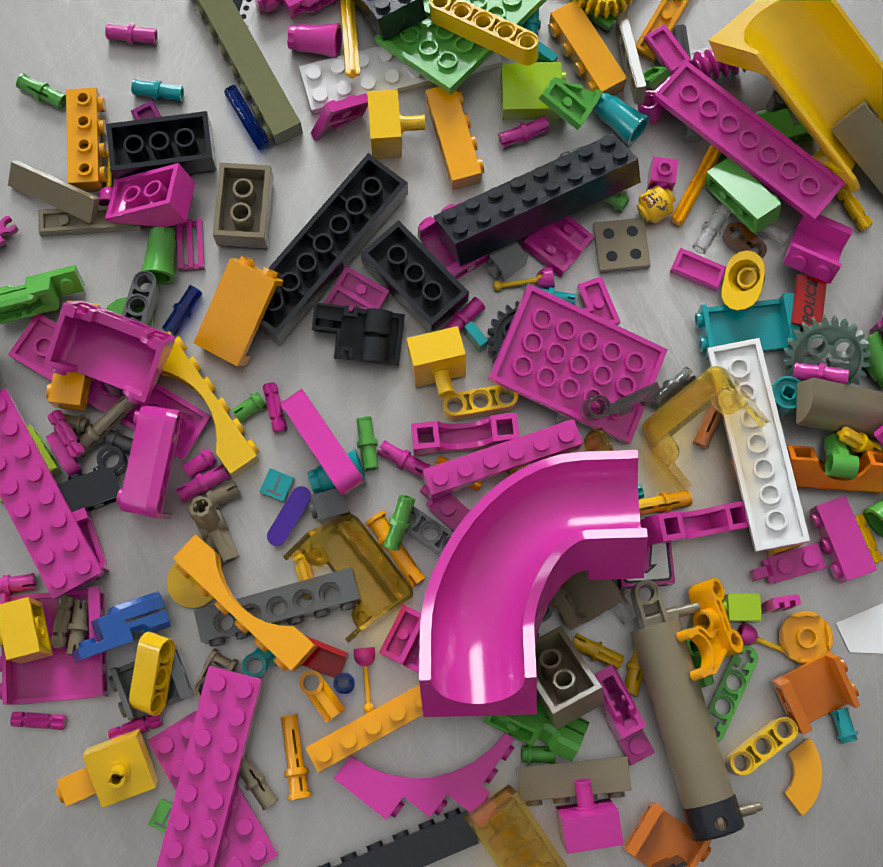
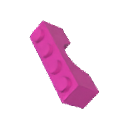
M517 413L490 415L482 420L467 423L450 424L439 421L411 423L414 456L486 449L520 437Z
M743 501L688 512L662 513L640 520L641 527L647 528V546L730 533L749 528Z

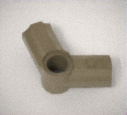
M198 496L192 499L189 511L203 540L220 555L221 566L235 561L240 556L228 533L229 528L221 511L216 509L210 498Z

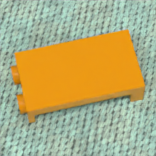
M245 256L230 258L193 342L237 367L248 364L251 357L247 354L276 287L282 286L284 282L277 278V272L263 267L262 270L254 266L255 261Z

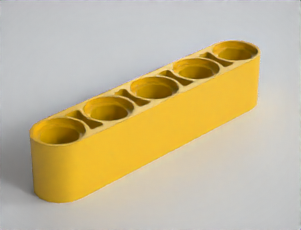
M429 0L430 19L434 24L521 65L528 66L537 61L539 40L538 36L532 31L464 0Z

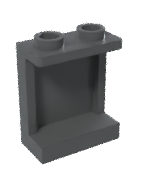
M176 645L165 708L195 696ZM135 661L119 668H111L112 676L109 677L113 691H118L121 702H118L119 710L124 718L127 717L129 721L149 715L132 708L129 704Z

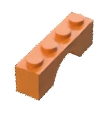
M787 445L797 488L812 487L821 490L840 489L848 492L868 491L875 494L883 493V452L866 450L859 458V471L853 480L826 475L825 463L817 457L814 447Z

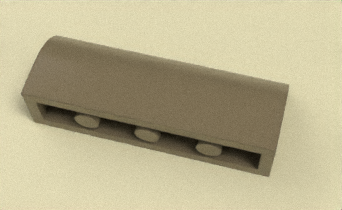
M865 99L833 125L831 131L883 195V120Z
M818 378L797 383L796 424L838 432L847 426L857 433L862 432L866 434L870 439L878 440L874 432L883 426V392Z

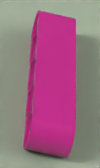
M300 389L280 403L342 496L365 481L303 389Z

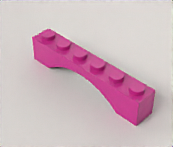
M574 419L423 469L422 478L429 498L433 500L494 475L535 463L542 459L577 451L583 442Z

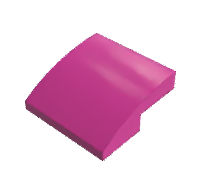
M568 216L530 234L523 242L522 247L548 268L552 267L553 271L562 277L585 251L595 236Z
M403 604L379 653L419 674L421 613Z

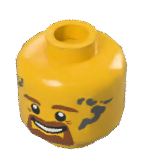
M656 185L639 196V204L636 207L641 217H644V221L658 223L673 213V202L676 199L669 188L664 190L661 186Z

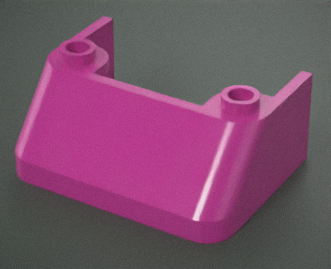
M142 405L141 409H136L133 418V424L136 425L123 489H119L116 498V504L120 505L121 511L155 519H172L173 514L164 513L162 510L181 420L193 421L192 415L178 410Z

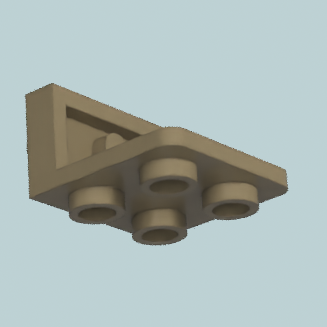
M586 570L578 572L567 579L551 601L555 603L560 611L562 622L571 631L621 603L623 595L613 579L588 580Z

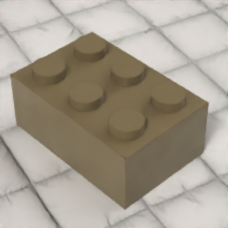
M220 162L213 225V237L217 246L268 248L274 181L271 165Z
M562 626L536 639L537 699L557 730L605 704L602 686Z

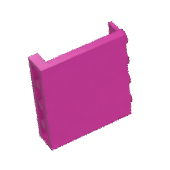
M92 586L84 590H73L66 595H71L74 597V600H81L80 602L82 603L83 600L88 601L89 633H87L85 640L94 638L95 642H97L91 621L105 616V589L100 586ZM50 593L13 596L0 594V604L26 597L43 603L51 642L52 635L55 634L53 625L56 609H59V606H57L58 599L54 600ZM69 631V633H66L68 639L65 648L52 647L53 656L20 664L6 660L4 646L1 645L0 672H2V683H0V700H3L4 705H21L108 697L107 651L75 662L73 656L66 655Z

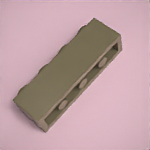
M628 757L516 767L519 801H526V807L543 805L542 800L553 799L554 804L569 803L570 797L576 796L574 781L584 778L591 779L592 781L591 786L594 800L598 799L597 794L608 793V798L625 797L624 791H632Z

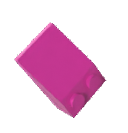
M179 163L116 179L105 219L108 222L168 227L187 222L195 181Z

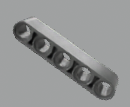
M140 271L135 274L122 312V316L148 326L150 325L159 295V287L152 272ZM145 283L152 284L148 289L140 288ZM136 307H145L140 313L133 312ZM105 383L111 395L118 397L124 395L123 389Z

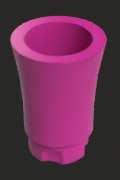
M340 23L289 26L288 48L298 50V52L315 53L337 58L340 56L342 45Z

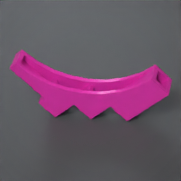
M504 733L489 751L473 763L454 772L435 777L408 778L389 775L373 769L350 756L333 779L386 820L390 815L394 818L398 815L405 805L401 802L403 797L429 817L433 813L438 816L448 803L444 800L446 795L450 796L474 815L477 811L482 813L490 803L491 799L487 797L490 791L484 788L482 784L484 781L488 784L492 781L499 771L495 768L499 760L503 759L506 761L515 747L511 744L514 739Z

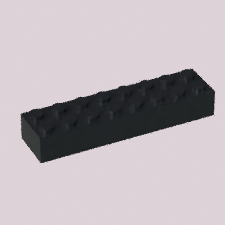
M614 133L604 136L595 142L434 215L439 238L460 267L641 183L638 158Z
M367 153L270 265L269 269L277 272V278L284 282L282 286L276 287L258 329L280 345L341 274L345 266L353 260L408 195V182Z

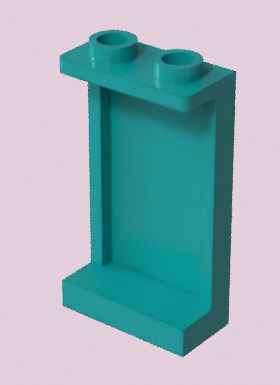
M793 292L784 293L779 299L756 301L753 306L745 310L730 309L727 305L707 307V304H701L697 313H695V325L701 331L699 348L701 352H704L705 359L709 360L707 348L760 338L763 353L782 351L786 347H792L787 339H796L794 329L800 331V326L791 324L794 301Z

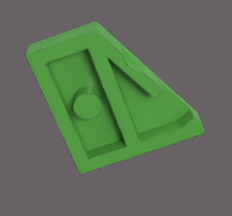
M554 77L538 99L578 130L584 124L603 92L598 89L594 92L583 89L581 84L568 83L564 79Z

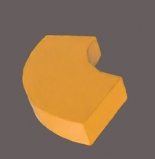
M807 737L787 753L792 765L793 775L790 785L783 794L800 816L805 815L813 806L822 784L820 756L810 737Z

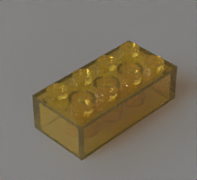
M509 784L464 817L497 867H567L518 792Z

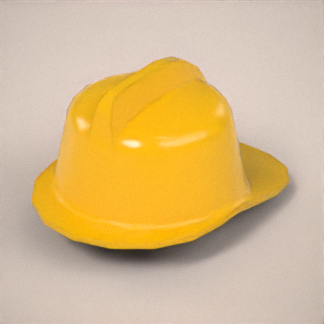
M742 251L735 254L729 260L722 286V299L730 309L745 310L753 306L759 299L765 282V264L758 254L752 251Z

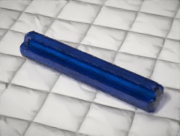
M235 85L227 87L224 90L225 96L257 149L261 151L269 147L270 143L237 87Z

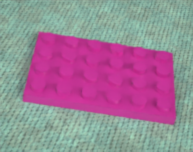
M528 284L487 380L625 444H630L668 349Z

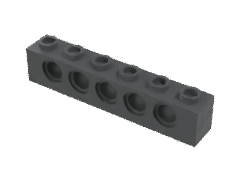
M352 567L236 599L248 612L251 609H258V619L276 625L288 622L289 626L304 622V617L314 615L315 618L328 616L331 614L330 610L340 608L341 611L354 609L357 607L356 603L362 602ZM331 587L337 588V598L333 601H326L324 597L325 591ZM309 594L312 598L311 605L308 608H300V597ZM277 602H284L286 606L285 612L282 615L275 616L273 606ZM215 605L194 610L200 640L204 644H209L210 647L223 645L226 643L225 639L236 636V640L252 636L250 631L245 634L234 624L237 619L230 612L224 615ZM226 616H231L233 619L232 627L228 630H223L221 628L222 619Z

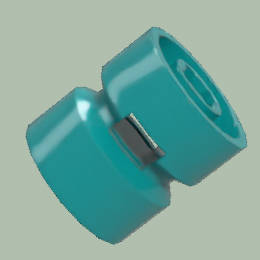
M783 376L772 385L779 417H786L797 408V383L801 381L796 377Z

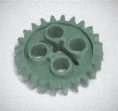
M823 315L821 322L818 323L812 317V325L808 326L802 322L804 330L801 332L794 329L796 339H787L792 347L784 348L785 354L789 355L783 358L784 364L789 365L785 368L786 374H792L791 376H793L795 362L803 364L815 363L817 365L822 363L826 364L827 367H841L849 370L847 385L851 383L859 385L860 382L857 376H866L862 367L870 366L869 361L864 359L871 356L870 351L865 349L869 346L867 340H862L865 337L862 331L856 332L858 327L855 323L848 327L849 322L847 318H844L839 323L837 316L834 315L830 322ZM816 338L823 339L820 346H810L812 340ZM840 343H849V346L846 350H836L837 346ZM805 352L811 353V355H806V356L803 355V354H804ZM827 353H830L832 357H827L826 361H823L822 357L824 358L827 356ZM848 358L850 359L849 362H843V361H842V360H846V359H848Z

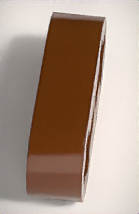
M733 222L727 225L722 238L723 242L737 254L742 251H751V249L757 247L759 249L758 255L762 259L767 253V247L758 236L741 223ZM735 231H737L740 233L739 236L734 239L730 237L731 232L734 233Z

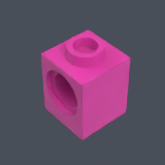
M653 156L648 171L646 191L658 185L664 190L669 188L672 192L676 184L678 159Z

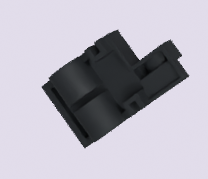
M315 302L312 330L322 333H337L334 359H342L344 352H347V360L399 366L405 314L393 313L392 311L378 308L363 309L356 306L353 308V313H349V305L341 306Z

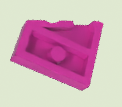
M367 93L357 96L350 95L346 99L332 100L326 103L311 131L314 140L321 139L324 130L331 126L336 131L347 123L362 117L368 107Z
M345 266L324 303L341 306L349 305V313H353L354 306L363 309H381L391 292L352 268Z

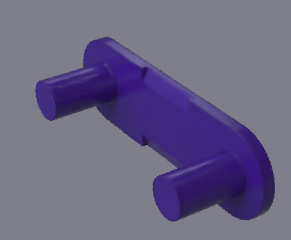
M299 486L292 491L267 533V540L271 545L281 546L286 542L311 500V493L308 488Z

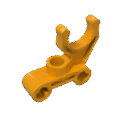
M714 577L689 587L688 594L691 604L697 602L700 604L701 609L694 612L692 620L694 627L676 633L679 642L690 639L699 649L701 667L690 671V677L693 681L715 675L725 657L738 654L743 650L742 638L738 631L731 628L722 603L725 597L724 587L720 580Z

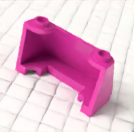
M84 301L63 303L44 364L52 367L51 371L60 375H67L68 372L76 371L123 389V394L127 396L126 400L135 404H142V402L145 403L149 400L173 348L176 337Z

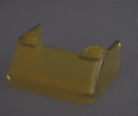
M722 366L708 368L647 418L642 425V433L653 458L679 491L688 488L692 484L674 463L678 459L680 451L677 443L671 436L708 406L713 404L720 413L725 415L734 414L744 407L760 428L770 423L729 371Z
M345 514L308 531L283 556L285 560H288L302 553L309 564L317 567L327 564L333 572L352 567L362 602H358V606L352 610V619L357 628L345 638L348 643L374 628L413 596L410 584L361 520L353 514Z

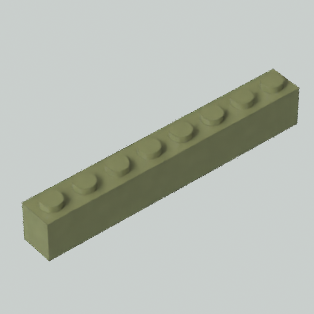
M196 0V10L200 18H206L209 23L206 27L211 38H217L220 43L217 47L222 58H228L231 63L228 67L234 79L239 78L242 83L239 87L245 99L250 97L253 103L250 107L256 119H262L264 123L262 129L267 139L272 138L276 146L302 134V126L298 116L233 0Z

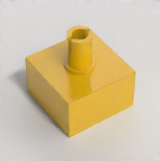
M398 89L367 91L372 156L376 159L402 158L401 134H403V131H426L425 114L402 116L399 112Z
M458 326L406 338L409 362L416 387L436 383L439 398L453 396L455 391L451 379L466 376V354Z
M26 597L0 604V646H4L6 660L23 664L53 656L43 603Z
M140 728L88 747L82 756L102 808L154 789L159 780Z

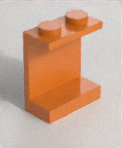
M827 652L772 680V684L787 717L796 722L800 734L804 735L812 731L810 723L846 704L854 708L861 706L857 699L859 692L854 683L849 681L846 674L848 668L841 657Z
M650 801L622 850L648 867H652V864L664 858L670 859L676 855L686 861L687 865L684 867H696L699 861L704 862L710 854L711 847L709 845L712 840L692 841L686 824L666 812L657 803Z

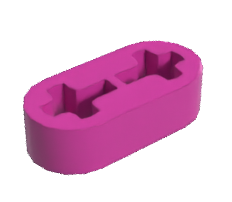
M56 432L48 434L46 439L67 475L71 476L81 473L82 468L77 459L70 458L66 451L67 446H63Z

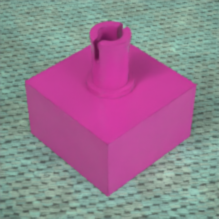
M588 778L574 781L577 803L556 806L560 840L567 854L624 845L618 809L610 798L594 800L591 786L592 781Z

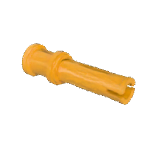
M385 510L380 511L365 522L367 527H371L378 538V544L382 547L390 526ZM402 543L400 550L386 548L411 587L426 579Z
M298 714L280 717L288 768L284 773V777L288 779L290 793L287 797L288 801L312 797L307 782L309 769L303 763L297 719Z

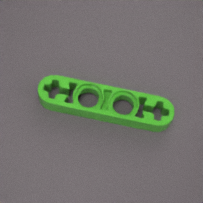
M745 645L742 652L731 655L707 707L709 715L712 714L715 718L724 720L723 724L717 722L715 726V731L718 732L716 736L718 742L724 737L757 665L758 654L751 646ZM747 651L751 663L747 662L743 665L741 670L747 672L744 675L741 671L732 669V666L739 667L742 659L738 655ZM733 674L739 677L741 681L739 689L731 690L727 686L726 680L729 675ZM719 699H725L729 703L730 709L725 715L719 714L715 709V704Z

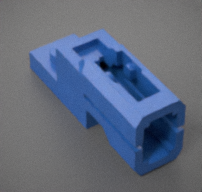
M159 591L115 605L109 609L106 616L91 621L97 642H95L94 638L78 643L79 649L72 651L74 661L77 662L133 642V633L138 632L143 635L146 632L155 633L170 627V620L166 610L128 623L125 622L165 607Z

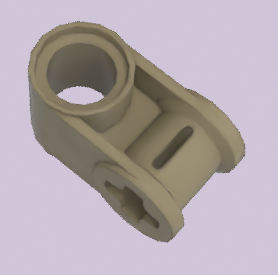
M214 648L209 654L203 670L194 685L196 698L200 700L209 666L224 669L216 664L218 662L224 665L226 670L235 672L239 660H231L219 654V651Z

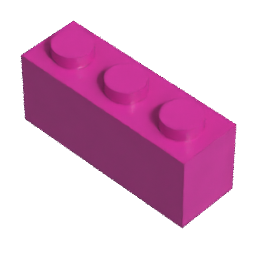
M846 495L810 509V522L813 528L819 532L821 549L825 554H828L831 561V573L835 579L839 580L840 584L877 570Z

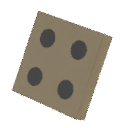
M644 217L593 223L599 273L650 268L651 263Z

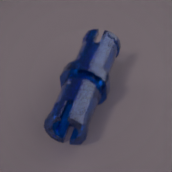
M189 285L180 301L172 306L174 310L162 326V329L165 332L170 331L175 337L186 319H190L191 311L202 296V292L196 287Z
M339 673L333 681L334 689L339 694H349L355 688V679L349 673ZM343 680H348V685L344 688H341V682Z

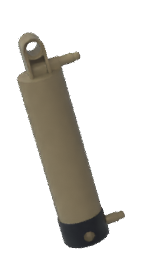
M643 580L634 584L630 592L640 629L631 631L630 634L683 805L682 810L692 841L696 842L721 838L745 827L743 817L762 811L763 806L761 802L739 806L736 795L732 790L699 680L693 681L690 677V671L695 670L687 641L679 642L676 637V633L683 630L680 617L700 611V604L696 602L665 609L657 584L650 580ZM641 586H646L651 592L648 601L643 600L639 596Z

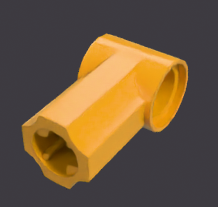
M309 670L301 675L299 680L301 691L306 694L326 723L346 709L322 674ZM309 675H316L319 679V687L314 691H310L305 687V679Z

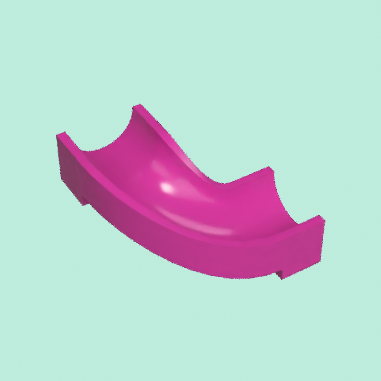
M638 450L576 452L539 460L501 481L469 511L443 549L425 593L421 612L419 684L423 717L537 714L535 644L544 614L559 588L571 576L586 570L588 580L644 578L648 534L647 528H641Z

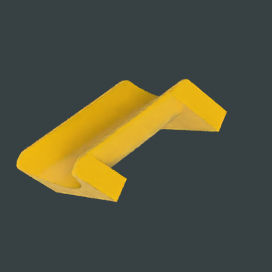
M836 0L754 1L708 40L716 61L763 74L820 147L812 157L846 182L842 189L855 193L860 189L859 182L852 173L856 161L834 135L831 128L846 113L865 99L883 120V62Z

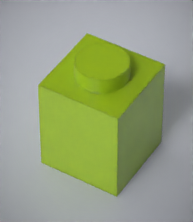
M728 593L725 595L722 603L729 623H757L762 621L760 593Z

